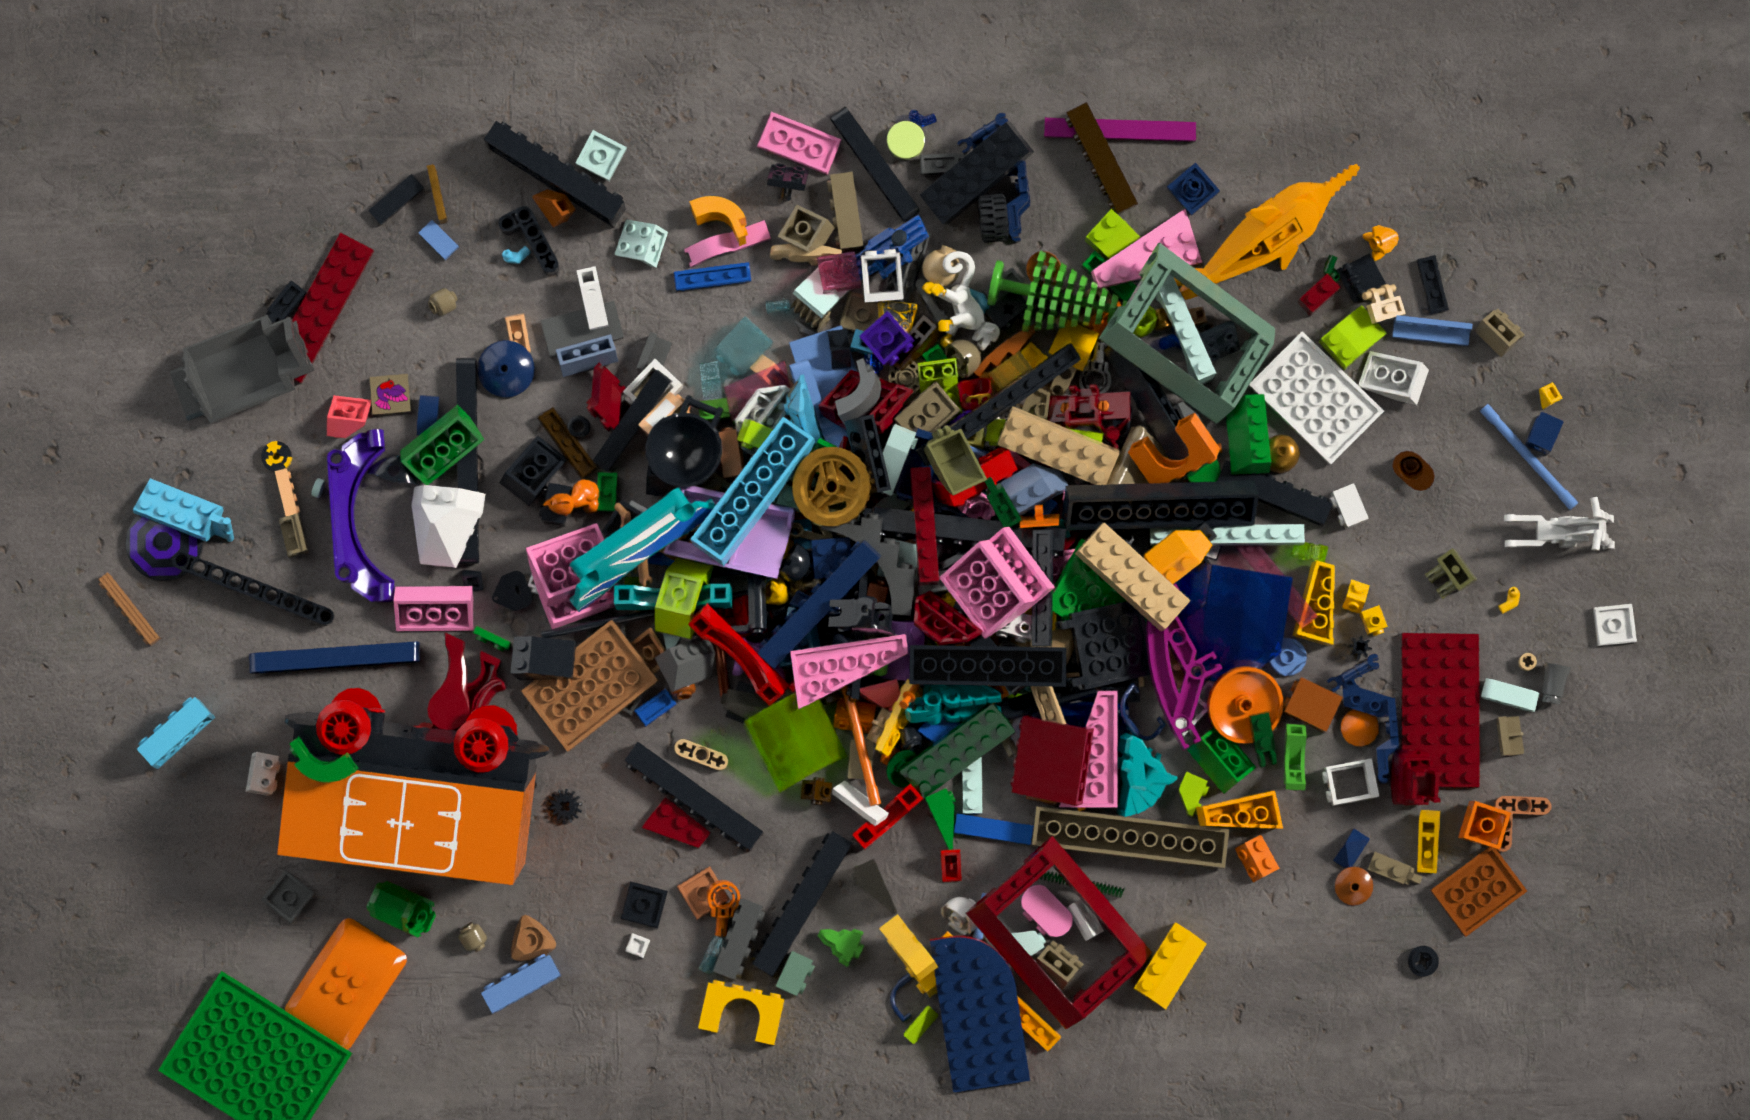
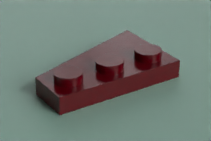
M666 797L641 827L700 848L711 834V832Z

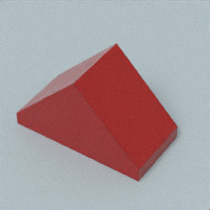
M960 849L940 851L942 882L962 881Z

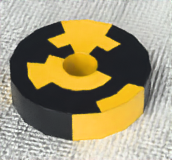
M270 442L263 448L261 460L270 471L275 472L287 469L292 461V452L283 442ZM275 454H280L278 460H274L273 456Z

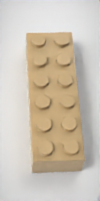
M1013 406L998 439L999 446L1095 485L1107 484L1119 456V449H1115Z
M1105 523L1099 525L1075 552L1084 563L1160 631L1165 630L1190 602L1182 592Z

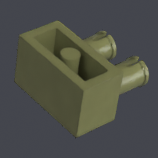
M1454 548L1437 559L1438 565L1425 573V576L1429 578L1428 580L1431 583H1434L1444 574L1450 577L1449 581L1436 589L1442 599L1456 589L1463 591L1477 581L1474 574Z

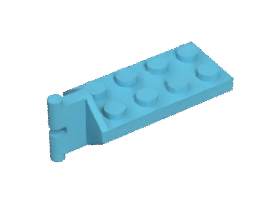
M151 478L133 508V512L137 515L206 542L214 534L227 539L228 542L234 540L231 520L228 517H222L224 511L222 506Z

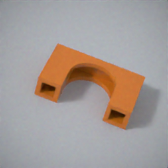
M1196 413L1179 420L1175 428L1188 448L1189 456L1184 459L1171 460L1164 457L1148 436L1131 445L1128 454L1149 483H1169L1175 478L1180 479L1187 472H1194L1205 463L1210 464L1217 459L1220 448Z

